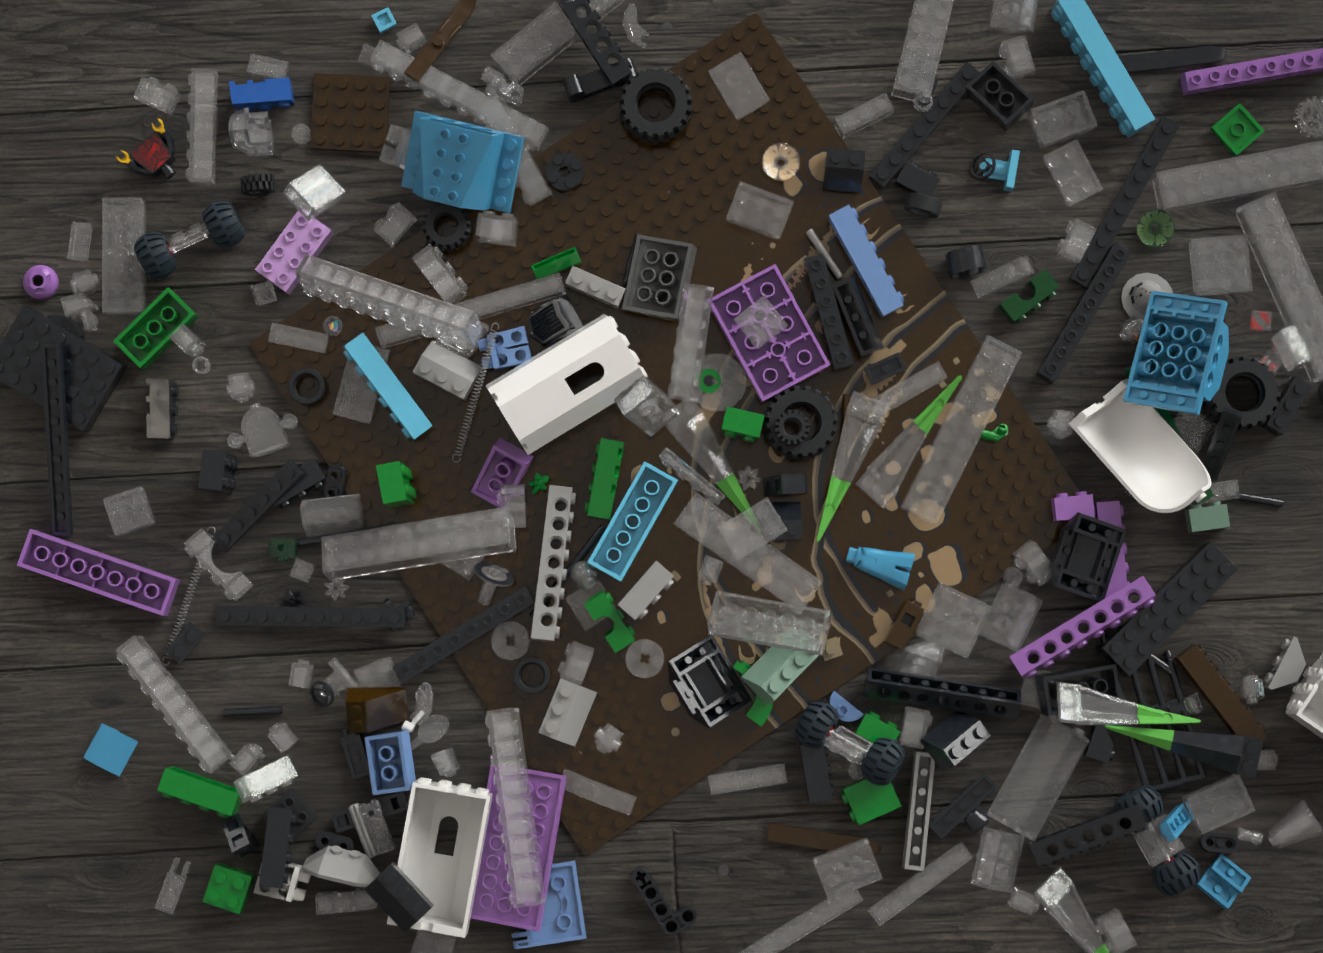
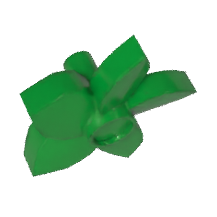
M536 473L535 481L527 483L529 486L534 487L532 494H536L539 488L542 491L546 490L545 484L548 482L549 477H541Z

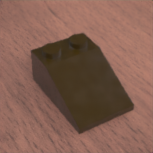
M406 687L347 689L345 703L348 733H368L406 721L409 718Z

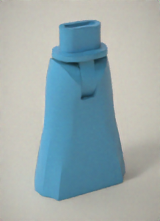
M850 547L846 562L852 563L859 570L904 591L915 554L859 547L856 549Z

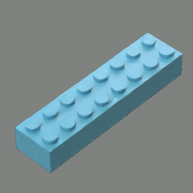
M1057 0L1051 8V15L1061 25L1063 36L1065 38L1068 37L1071 42L1072 51L1080 57L1082 68L1089 72L1091 83L1097 86L1100 91V98L1104 103L1108 104L1110 115L1114 119L1116 118L1120 124L1119 129L1121 133L1129 138L1147 128L1155 120V117L1085 0Z

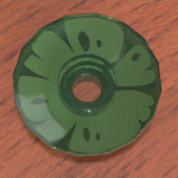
M1159 209L1149 210L1138 220L1136 226L1137 235L1144 244L1151 247H1160L1168 243L1173 237L1175 224L1171 215L1166 211ZM1157 224L1158 230L1152 231V225Z

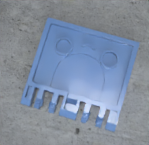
M575 860L552 864L541 931L526 929V931L511 933L512 938L527 936V939L514 940V949L587 938Z

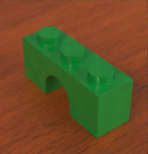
M601 590L585 600L584 606L594 621L601 617L612 619L613 626L604 635L613 651L617 653L635 641L633 635L636 633L630 624L626 626L623 619L625 616L620 608L616 610L612 603L615 601L611 594Z

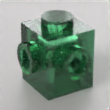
M272 538V542H269L268 552L271 553V557L276 558L277 562H288V558L297 559L298 539Z

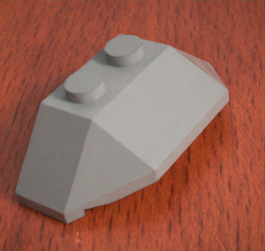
M327 846L307 857L302 866V871L308 872L315 877L356 887H367L380 875V872L367 854L357 850L342 849L339 846Z

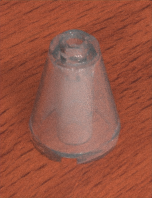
M1302 800L1269 831L1270 836L1267 838L1273 847L1277 846L1280 849L1323 834V828L1306 802Z

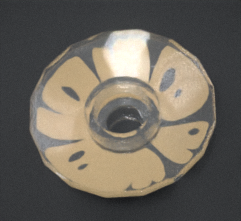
M776 143L767 148L763 155L762 164L764 171L769 177L783 181L790 179L796 174L800 166V157L796 149L791 145ZM783 160L784 165L779 166L777 161Z

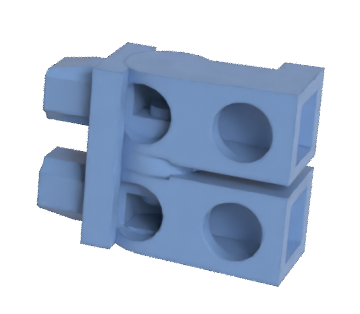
M525 326L498 332V334L494 335L489 334L487 338L478 341L480 352L490 350L491 358H486L489 360V362H486L489 365H484L487 369L494 368L495 370L515 367L532 358Z

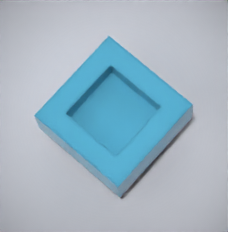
M388 7L371 15L380 34L397 26Z

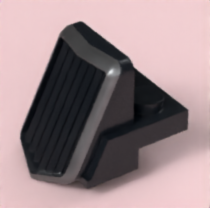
M567 294L547 302L530 312V335L540 343H546L547 346L562 340L583 327Z

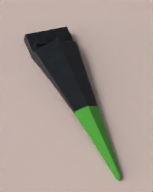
M1105 725L1107 729L1219 769L1247 777H1256L1263 739L1245 735Z

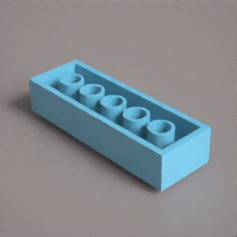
M644 461L587 563L622 582L678 480Z

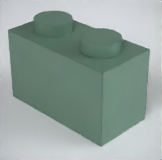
M1220 501L1210 502L1208 507H1202L1201 504L1190 505V509L1184 510L1188 533L1230 527L1227 504L1221 505Z

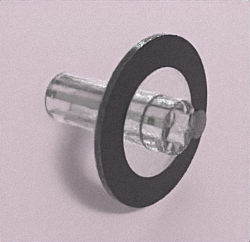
M480 562L474 566L475 574L484 580L477 598L481 604H490L497 586L507 587L514 583L513 575L501 566L487 562Z

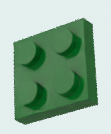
M1241 103L1210 128L1234 157L1265 132Z

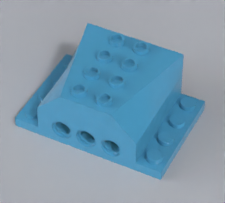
M415 111L401 186L413 189V193L423 199L459 208L475 210L494 209L510 213L525 137Z
M1152 290L1123 401L1125 403L1199 415L1202 402L1210 401L1221 385L1229 353V329L1223 322L1228 303L1223 300Z

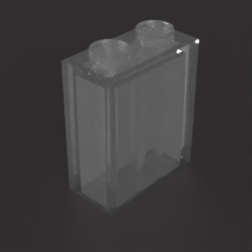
M320 164L289 182L283 192V195L308 221L339 203L345 194L344 189Z

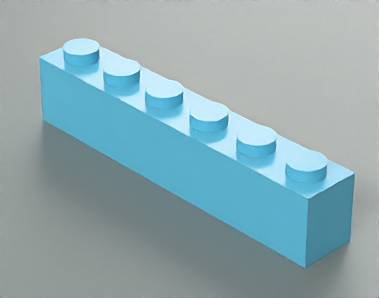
M361 333L343 347L345 349L343 352L345 357L349 361L353 360L356 364L355 370L361 377L365 376L368 380L367 386L372 392H377L380 396L378 398L379 402L384 408H389L392 412L389 414L395 423L399 422L403 427L401 431L407 439L411 438L414 440L433 426L364 333Z

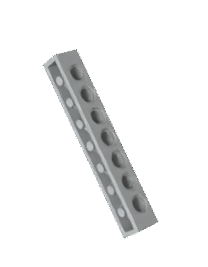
M549 485L531 640L555 643V638H559L560 627L557 626V619L562 617V607H559V602L564 599L565 588H561L562 580L566 581L567 569H564V561L568 562L569 550H566V544L571 541L572 532L568 531L569 523H573L574 512L570 511L571 504L575 505L576 493H573V487ZM563 502L566 504V509L558 511L555 508L556 504ZM557 521L563 522V529L555 530L553 528L554 523ZM554 540H559L562 543L559 549L551 547V543ZM552 559H557L560 562L559 566L555 569L550 568L548 565ZM550 578L557 580V585L553 588L546 585L547 580ZM552 597L555 600L552 607L544 605L546 598ZM549 616L552 618L553 622L550 626L542 625L541 621L544 617Z

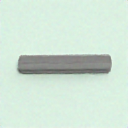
M354 803L349 806L351 817L365 854H367L369 859L374 858L377 855L375 845L360 805Z

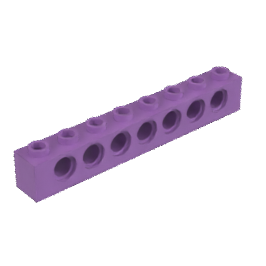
M1323 48L1185 72L1180 77L1183 96L1323 72Z
M1142 576L1009 657L1022 678L1027 677L1030 679L1038 673L1037 670L1042 667L1046 669L1052 666L1054 660L1059 657L1061 659L1071 654L1070 651L1076 647L1078 649L1082 648L1088 643L1087 640L1092 637L1096 639L1102 636L1107 628L1117 627L1121 624L1120 620L1125 617L1129 619L1135 616L1140 608H1148L1155 603L1154 600L1157 599L1156 594L1145 577ZM1131 595H1138L1140 599L1137 603H1131L1129 597ZM1115 605H1121L1123 610L1120 613H1114L1112 608ZM1098 615L1106 617L1103 623H1097L1095 619ZM1080 626H1089V631L1084 634L1080 633ZM1065 635L1073 637L1072 641L1068 644L1062 642V638ZM1049 645L1056 647L1055 652L1052 654L1045 652L1046 647ZM1032 655L1039 656V661L1035 664L1029 663V658Z

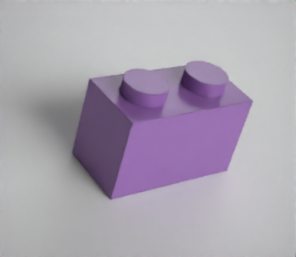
M1087 491L1075 492V496H1068V493L1056 494V498L1051 499L1053 522L1070 520L1077 512L1095 517L1093 494L1087 495Z

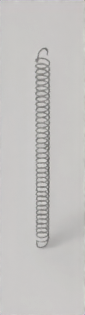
M471 395L472 397H474V398H476V399H471V398H470V400H472V401L478 400L477 397H479V395H478V396ZM469 402L470 404H473L474 406H469V405H468V407H471V408L476 407L475 404H477V402H476V403ZM456 447L457 449H460L461 451H455V452H458V453L463 452V450H462L463 448Z
M205 548L206 550L200 549V550H201L202 552H204V553H199V554L202 555V556H204L203 554L206 553L205 551H209V550H208L207 548ZM177 631L178 633H175V632H171V633L177 635V634H179L180 632Z

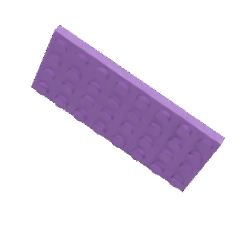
M491 763L487 789H489V793H493L472 907V919L541 931L567 776Z

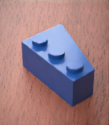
M289 77L264 79L263 82L253 83V80H247V84L235 85V81L229 82L232 105L241 114H250L253 112L252 110L258 109L260 111H269L271 107L278 106L279 108H288L291 104H295L292 82Z

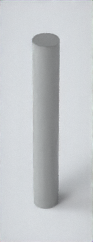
M813 229L806 232L807 236L820 254L823 253L826 264L836 279L839 280L844 275Z

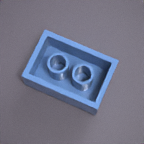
M409 730L365 737L372 794L379 795L411 790L412 783L416 781Z

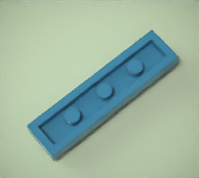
M1183 803L1175 806L1159 824L1160 832L1164 838H1167L1168 842L1175 840L1192 821Z

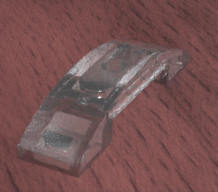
M565 768L563 775L567 776L566 791L624 814H631L636 796L614 789Z

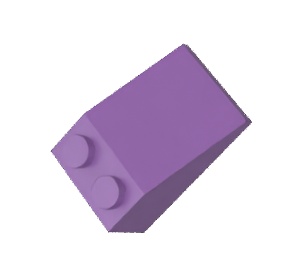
M500 438L493 445L471 492L504 511L527 472L534 456L527 455L522 449Z

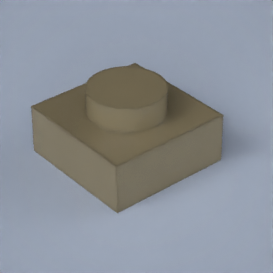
M837 636L819 642L825 648L822 652L824 661L843 655Z

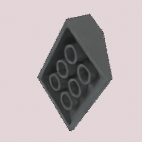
M637 235L622 310L682 323L697 248L692 243Z

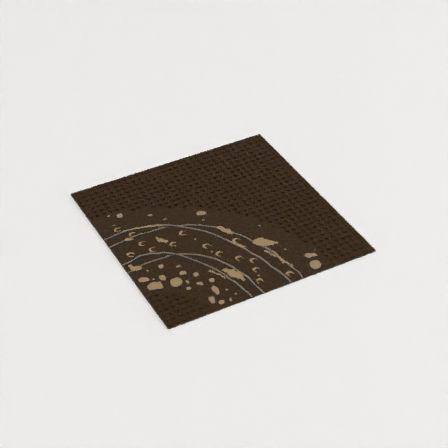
M756 13L666 71L669 72L671 70L675 72L676 77L680 76L683 79V83L687 84L692 97L690 120L685 130L681 131L677 138H671L667 143L661 141L658 144H653L650 141L644 143L642 139L634 138L632 133L626 130L621 120L618 102L519 167L510 213L494 209L475 210L463 208L470 219L472 231L470 232L469 240H466L467 244L460 246L459 250L456 251L454 249L452 250L453 252L436 250L428 243L423 230H421L250 342V347L328 466L331 467L336 463H340L347 468L348 476L345 492L368 527L388 525V522L394 521L397 523L412 521L411 529L399 530L398 533L389 534V532L374 534V536L441 637L524 586L528 588L534 600L536 599L549 485L573 487V493H576L575 505L571 504L570 512H574L573 523H569L568 531L572 532L571 541L566 544V550H569L568 562L564 561V569L600 524L605 528L608 527L611 520L588 517V512L584 511L586 500L590 501L591 493H588L590 481L593 482L595 474L591 473L593 462L597 463L598 455H595L597 443L600 444L601 438L624 442L611 519L644 461L678 480L622 582L587 563L599 543L600 537L563 583L561 588H565L564 599L559 602V607H562V617L557 619L560 633L559 638H555V643L531 640L533 618L529 614L534 609V604L452 654L526 768L567 776L560 820L584 855H588L805 710L811 702L820 700L895 650L896 647L885 642L884 639L906 600L911 601V599H914L922 604L921 608L925 609L908 639L910 640L1007 575V571L1016 569L1058 541L1061 529L1069 520L1053 522L1051 499L1056 498V494L1068 493V496H1075V492H1080L865 172L863 173L861 193L822 190L827 148L848 149V147ZM651 90L639 98L637 107L639 114L644 119L650 122H661L671 116L674 104L672 98L667 93L660 90ZM781 144L786 145V148L790 146L796 151L797 156L794 158H798V162L795 163H799V168L792 170L795 172V175L786 180L779 178V171L785 169L788 165V160L784 156H778L774 160V167L772 168L776 167L778 169L777 177L774 179L770 174H767V171L772 168H764L763 156L767 149L773 145L777 146L778 154ZM563 152L577 156L582 162L584 176L580 185L565 192L553 188L546 176L548 161L555 154ZM563 167L559 171L563 177H566V174H570L567 167ZM847 205H850L851 209L854 208L859 216L857 218L859 224H863L867 230V239L869 242L872 241L874 243L878 259L882 258L886 268L884 270L886 274L892 276L896 292L899 291L904 298L902 308L882 319L827 219L830 214ZM444 217L436 225V232L442 237L452 236L458 229V223L452 217ZM810 229H813L844 275L837 280L826 264L831 285L855 277L884 347L881 350L861 357L833 289L853 361L852 367L834 372L803 264L804 258L820 254L806 234ZM636 233L649 237L692 243L697 248L682 323L622 310L624 297L619 309H616L572 290L565 285L572 268L537 282L531 265L575 247L582 263L575 267L626 289L627 286L622 285V279ZM774 264L779 269L830 363L829 368L795 385L800 387L809 386L811 389L821 391V394L827 396L830 399V403L834 405L835 414L838 418L837 432L832 443L820 455L808 460L788 459L775 452V449L769 445L768 439L765 437L763 425L758 441L755 440L754 443L742 441L743 437L736 436L735 439L728 438L721 432L727 406L765 415V411L773 398L761 404L710 310L707 300ZM567 294L583 326L603 314L614 318L618 325L616 329L619 333L625 335L630 343L627 347L638 356L640 362L637 364L645 370L648 376L645 379L648 383L532 452L530 455L534 456L506 509L503 511L473 494L471 490L493 445L500 438L525 451L486 387L487 384L515 367L495 370L494 368L484 369L486 370V372H482L485 374V376H482L484 379H480L483 381V383H480L482 386H478L481 390L476 391L472 388L466 401L420 378L413 373V370L421 355L432 341L480 365L482 364V357H488L483 353H490L486 351L480 352L479 340L487 338V335L490 334L489 332L498 333L522 326L526 328L531 355L534 357L550 346H547L546 343H540L530 335V312L547 302ZM330 318H337L342 324L341 331L336 335H331L325 330V323ZM361 333L365 334L433 425L416 439L412 440L405 437L401 431L403 429L401 424L393 421L389 415L392 412L388 407L384 408L378 400L380 396L376 391L372 392L366 384L368 380L365 376L361 377L355 370L356 364L353 360L349 361L343 354L345 351L343 347ZM899 352L907 370L871 386L863 368ZM593 362L565 378L573 394L576 395L599 381L604 375L603 366ZM304 368L319 372L325 379L327 386L323 399L317 404L310 406L302 405L295 401L288 389L291 376L296 371ZM714 369L719 373L721 385L718 390L706 393L698 387L697 377L702 370ZM303 376L296 385L297 393L303 398L313 397L319 388L318 381L312 376ZM957 376H962L960 383L943 407L928 434L924 433L913 421ZM713 379L712 383L717 384V379ZM843 394H850L846 481L851 484L847 494H845V509L836 510L821 540L817 543L831 476L839 479ZM471 395H474V396H478V395H479V397H477L478 400H475V401L470 400V398H471V399H476V398L472 397ZM469 402H473V403H476V402H477V404H475L476 407H473V408L468 407V405H469V406H474L473 404H470ZM803 405L793 406L788 409L804 413L803 415L808 418L810 424L808 436L804 441L812 438L818 429V418L815 412ZM794 420L787 421L784 425L785 432L789 435L797 434L799 432V424ZM1002 423L1008 426V434L998 442L980 438L982 429L993 431ZM456 447L463 448V449H462L463 452H460V453L455 452V451H461L460 449H457ZM400 461L412 471L413 480L410 481L411 487L415 488L417 499H414V504L390 508L384 505L382 501L376 465ZM732 472L734 473L761 530L762 502H801L802 540L762 541V534L756 530L716 483ZM536 473L541 477L548 476L549 480L545 484L546 490L542 491L539 488L536 494H532L534 487L529 486L527 483L535 481ZM781 474H806L808 493L765 497L763 478ZM559 502L555 508L558 511H564L566 504ZM557 521L553 525L555 530H561L564 527V523L561 521ZM554 540L551 543L553 549H559L562 546L559 540ZM859 547L914 553L915 557L905 590H900L877 577L859 570L856 566H853L854 564L846 562L849 548L858 549ZM552 559L548 565L550 568L555 569L559 566L560 562L557 559ZM657 561L674 576L672 578L674 583L667 591L664 588L659 593L661 598L654 605L651 603L646 608L648 612L641 620L639 618L635 620L618 604ZM480 562L496 564L507 569L513 575L514 582L510 585L492 583L479 576L474 570V566ZM485 566L481 569L483 574L491 579L498 581L507 579V575L497 568ZM589 573H592L594 575V577L590 579L591 581H589L588 579ZM548 579L546 585L551 587L556 579ZM601 590L611 594L615 601L612 603L616 610L620 608L625 616L623 619L626 626L630 624L636 633L633 635L635 641L617 653L613 651L604 633L612 628V619L601 617L594 621L584 606L585 600ZM551 598V600L549 601L551 603L548 605V607H552L554 605L555 600L553 598ZM549 616L544 617L541 621L544 626H550L553 622ZM791 626L811 634L818 642L837 636L843 655L824 661L821 653L773 702L770 715L762 727L745 715L755 700V692L741 679L743 675L736 669L734 671L749 693L752 701L710 728L705 727L689 716L669 683L667 662L711 634L731 666L736 661L741 663L742 660L752 666ZM536 657L542 659L550 669L551 678L548 686L536 694H528L521 691L514 682L515 667L526 658ZM529 664L523 668L521 680L526 686L536 687L543 681L544 674L538 665ZM561 678L597 692L575 746L538 733Z

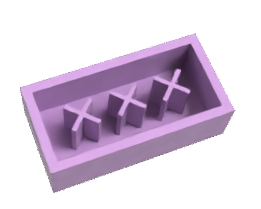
M300 208L255 270L290 295L334 233Z

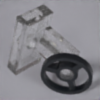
M333 658L328 662L334 672L324 681H317L310 687L311 699L320 707L331 705L334 697L347 686L349 688L361 687L337 658ZM316 684H319L318 686H319L320 688H314V686H315ZM314 692H316L318 697L323 700V703L319 702L316 699Z

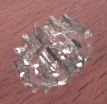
M1313 96L1311 100L1306 98L1304 103H1299V108L1294 111L1298 114L1293 118V120L1298 121L1295 127L1302 128L1300 133L1307 132L1306 137L1311 136V134H1313L1314 138H1317L1319 134L1323 137V97L1317 100L1316 96Z

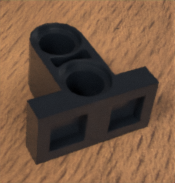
M781 474L763 478L765 497L808 493L806 474Z
M239 813L221 822L230 849L235 856L239 854L241 857H244L260 848L256 837L246 827Z

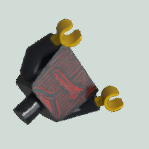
M158 119L161 125L155 127L152 123V127L155 130L153 134L129 155L127 152L120 150L125 154V157L120 159L116 156V159L122 163L125 162V165L136 174L158 177L162 173L167 179H170L176 174V171L171 166L176 160L174 157L176 153L175 143L168 130L164 128L163 121Z

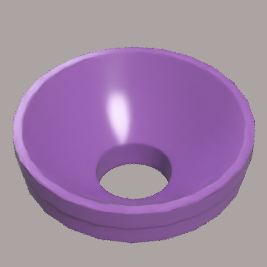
M36 265L31 267L24 275L23 285L31 297L45 300L56 293L59 279L52 268L45 265ZM41 275L44 279L43 284L35 286L33 283L34 277Z

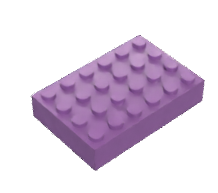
M776 264L707 300L710 310L761 404L775 397L784 389L792 388L830 367L828 359Z

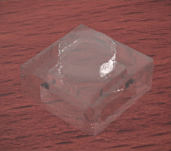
M296 558L290 577L309 583L315 565Z

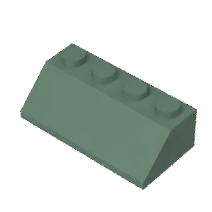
M791 626L748 669L741 679L768 706L787 689L825 648L811 634Z

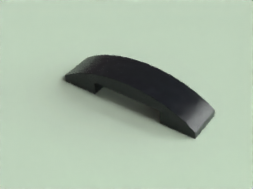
M400 791L360 804V808L366 823L408 810L409 803L405 791ZM349 809L331 815L337 833L355 827Z

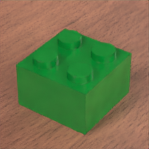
M727 406L721 432L724 433L725 437L735 439L736 436L743 437L742 441L754 443L755 440L758 441L760 438L765 415Z
M220 862L215 864L202 902L241 914L244 911L256 874Z

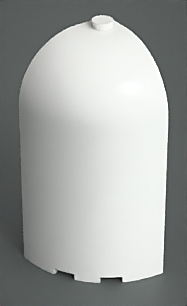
M1128 379L1122 380L1103 396L1104 401L1102 403H1094L1079 413L1069 423L1129 493L1147 509L1160 513H1171L1181 510L1194 500L1197 503L1206 496L1204 492L1211 487V478L1203 463L1154 407L1125 403L1123 401Z

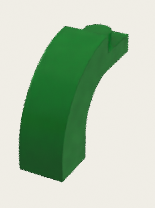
M742 660L741 663L736 661L732 667L744 675L751 666ZM755 693V700L745 715L762 727L770 715L773 702L767 706Z

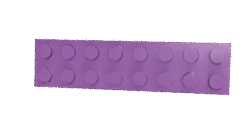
M33 529L29 530L17 563L19 567L162 616H168L180 583V579Z

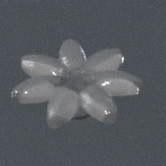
M747 465L745 472L738 471L742 478H739L737 481L738 483H744L743 490H746L749 485L752 489H756L754 482L761 481V478L756 477L758 469L751 472L750 466Z
M332 576V583H325V586L330 588L325 592V595L333 594L334 601L337 600L338 594L345 598L346 595L342 590L349 589V586L342 585L345 580L344 577L340 578L337 582L336 577Z

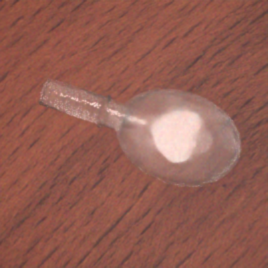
M440 714L432 715L425 719L418 729V737L411 742L412 751L423 742L434 743L440 740L448 731V719Z

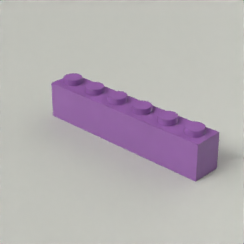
M1120 501L1094 503V518L1125 529V525L1121 522L1124 510L1123 506L1120 505ZM1126 543L1122 544L1105 598L1130 584L1126 577V574L1129 573L1128 563L1125 562V555L1127 554ZM1115 605L1112 608L1114 613H1120L1123 610L1121 605Z

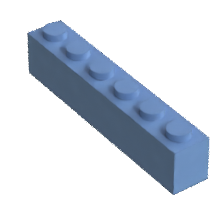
M847 205L830 214L827 219L882 319L902 308L904 298L899 291L896 292L892 276L886 274L884 270L886 268L882 258L878 259L874 243L872 241L869 242L867 239V230L863 224H859L857 220L859 216L854 208L851 209L850 205Z

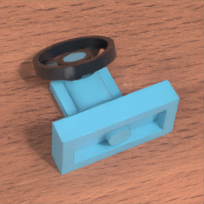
M1012 150L1009 153L1008 162L995 160L987 152L979 153L971 162V172L979 179L991 178L1005 181L1003 190L1011 192L1014 188L1020 151ZM983 155H989V156L991 157V159H990V158H986V159L984 160V158H983L982 156H983ZM979 158V159H980V163L978 164V169H979V170H978L977 173H975V171H974V164H975L976 160Z

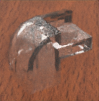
M249 107L236 111L230 117L228 126L233 148L247 153V156L273 155V129L268 111L250 113Z

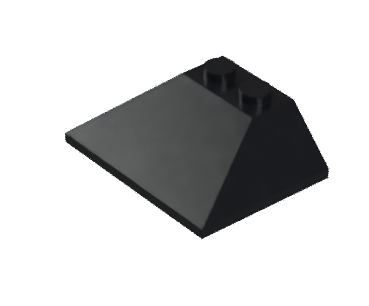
M1077 512L1061 529L1050 562L1053 586L1098 602L1105 599L1127 530Z
M712 634L667 662L669 683L689 716L707 728L712 727L752 701V698Z

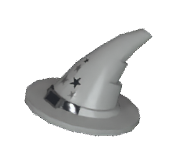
M1141 273L1130 278L1122 288L1121 294L1122 306L1128 316L1137 322L1143 323L1151 291L1173 293L1168 282L1159 275L1152 273Z

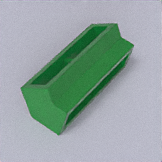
M573 247L531 265L537 282H540L582 263L576 248Z

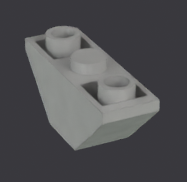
M1289 636L1282 642V651L1280 655L1274 658L1272 663L1274 667L1271 673L1268 672L1264 678L1265 689L1272 690L1297 682L1301 676L1306 662L1298 638L1295 636Z

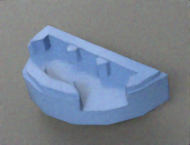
M833 690L829 704L835 708L840 720L852 722L864 715Z

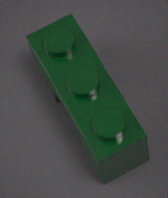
M1046 269L1027 283L1033 291V296L1030 300L1021 299L1015 292L998 305V308L1011 324L1015 321L1019 324L1027 317L1025 313L1029 310L1034 312L1042 306L1040 302L1043 299L1047 298V300H1050L1057 294L1055 290L1059 286Z

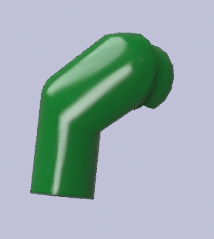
M1002 423L993 431L982 429L980 438L998 442L1008 434V426Z

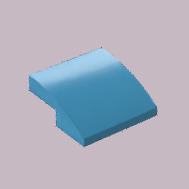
M101 723L83 758L120 777L138 741Z
M1219 854L1205 870L1195 886L1226 910L1229 909L1237 895L1242 893L1252 877L1226 856Z

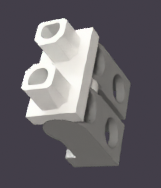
M291 863L288 864L287 872H290L289 884H286L284 888L259 886V875L253 893L289 902L293 900L303 901L307 890L297 888L298 881L309 883L311 874L302 871V865Z

